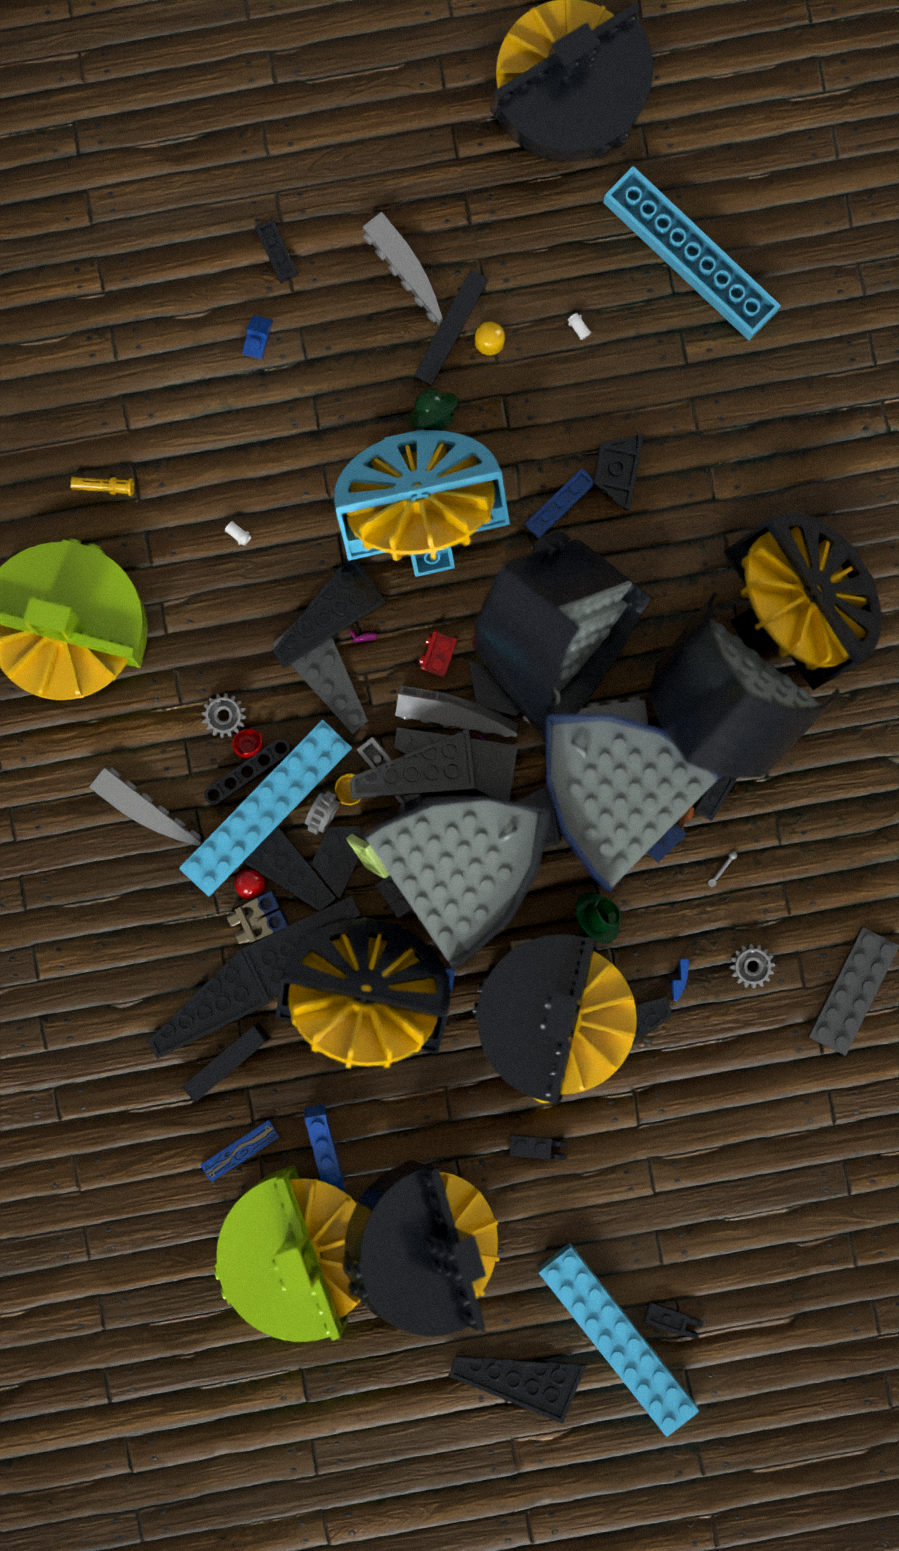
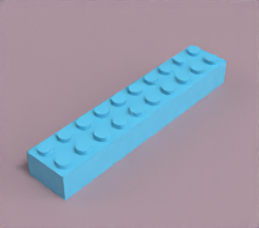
M634 166L605 194L603 203L749 341L777 313L781 305Z
M322 720L179 869L209 897L352 747Z
M570 1242L538 1267V1272L666 1437L699 1412L696 1403Z

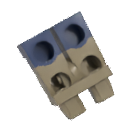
M274 890L235 909V912L227 917L231 927L239 923L243 926L244 930L235 934L239 944L248 941L251 943L290 926L283 909L264 918L262 916L281 907Z

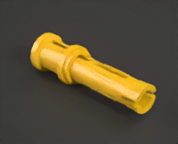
M72 477L71 488L72 490L109 492L111 495L118 493L133 496L134 479L120 480L112 477L108 480Z

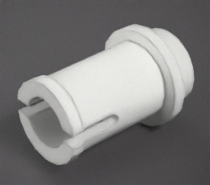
M575 313L568 319V325L572 326L580 339L583 340L592 332L581 319L582 315Z
M233 521L225 528V532L236 539L239 545L245 546L251 539L249 531L245 532Z

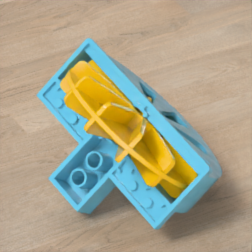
M421 429L385 437L384 440L368 447L352 459L340 474L335 486V508L348 561L385 552L392 553L393 559L399 561L403 554H410L415 577L455 568L451 550L452 545L461 542L467 546L471 542L470 535L474 532L510 525L502 473L494 455L480 442L454 432Z

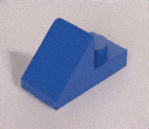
M256 315L252 316L246 327L247 336L242 351L243 355L263 359L273 320Z

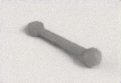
M732 851L729 854L728 860L714 878L709 879L708 885L710 887L716 885V880L733 859L737 858L736 852Z

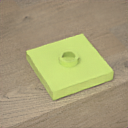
M353 834L346 838L366 869L383 878H387L390 875L368 842Z

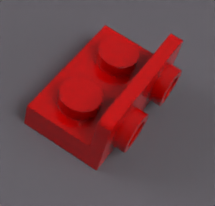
M435 630L433 635L429 634L425 644L429 646L427 653H422L419 665H422L421 670L445 678L457 639L438 633Z

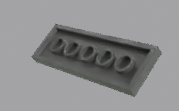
M861 927L808 1035L809 1038L846 1056L899 945Z

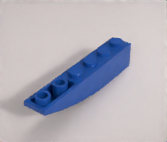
M325 1103L306 1107L305 1122L320 1179L347 1194Z

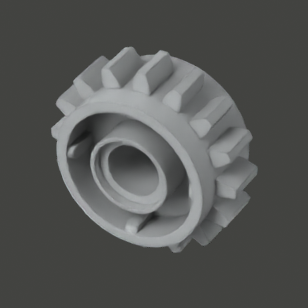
M227 693L224 694V698L217 694V699L213 700L210 698V704H204L207 710L202 712V715L206 716V719L202 722L204 724L208 723L207 731L213 729L212 735L216 736L219 732L221 738H224L225 734L232 737V732L239 733L238 728L245 726L242 720L247 719L243 715L246 708H240L242 701L235 702L236 697L234 695L229 699ZM223 710L229 712V719L227 721H221L219 718V714Z
M329 791L318 795L305 820V824L308 825V831L315 835L319 831L322 833L326 831L340 803L336 801L337 795Z
M751 943L748 944V948L742 945L740 952L734 951L736 954L735 958H730L733 961V965H730L729 968L734 969L731 976L738 977L736 980L738 984L744 981L743 986L746 988L749 984H751L753 989L756 988V984L762 987L764 986V980L770 981L768 978L769 974H774L771 971V967H774L775 964L770 962L773 956L766 955L768 950L765 948L761 951V945L758 944L755 948H753ZM754 960L757 963V968L750 972L747 969V964Z

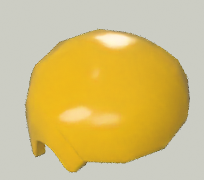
M484 322L479 325L475 332L476 348L482 354L488 356L495 355L503 349L505 333L502 327L494 322Z
M347 773L340 776L336 781L335 795H337L342 804L351 806L359 803L361 800L352 799L350 778L357 774Z

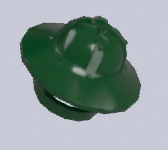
M435 388L421 391L416 398L415 407L408 416L409 424L415 428L441 431L455 419L452 412L458 405L457 396L450 392L440 393Z
M585 893L578 899L576 903V917L584 935L595 939L596 942L601 944L614 941L620 931V908L612 900L596 893Z

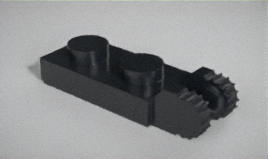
M511 1134L509 1156L566 1160V1154L551 1152V1146L564 1148L568 1147V1142L552 1140V1138Z
M651 1301L643 1320L644 1323L694 1339H698L700 1334L694 1330L686 1329L687 1323L702 1327L704 1323L702 1320L691 1317L688 1314Z

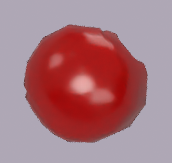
M252 728L239 731L232 740L233 750L244 759L251 758L263 748L261 733L256 732Z
M253 868L242 869L236 874L234 887L240 897L246 900H253L264 893L266 882L261 873Z

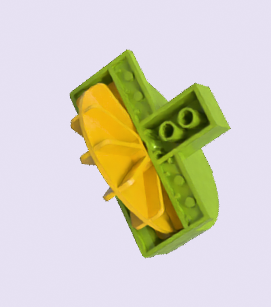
M69 538V541L62 540V542L40 544L19 552L0 567V668L16 685L42 698L72 700L84 698L101 690L116 679L125 665L141 668L148 635L147 616L142 599L127 574L117 563L105 555L100 546L95 544H89V546L82 545L81 541Z
M295 1165L269 1174L251 1186L230 1210L218 1239L217 1263L215 1264L214 1274L216 1279L221 1282V1294L224 1299H227L228 1305L231 1304L237 1313L254 1328L274 1338L294 1342L316 1341L330 1336L332 1341L339 1339L349 1321L348 1313L360 1302L359 1298L351 1294L348 1287L350 1281L342 1267L344 1263L342 1256L345 1253L346 1231L353 1210L357 1205L352 1196L331 1184L319 1181V1179L300 1178Z

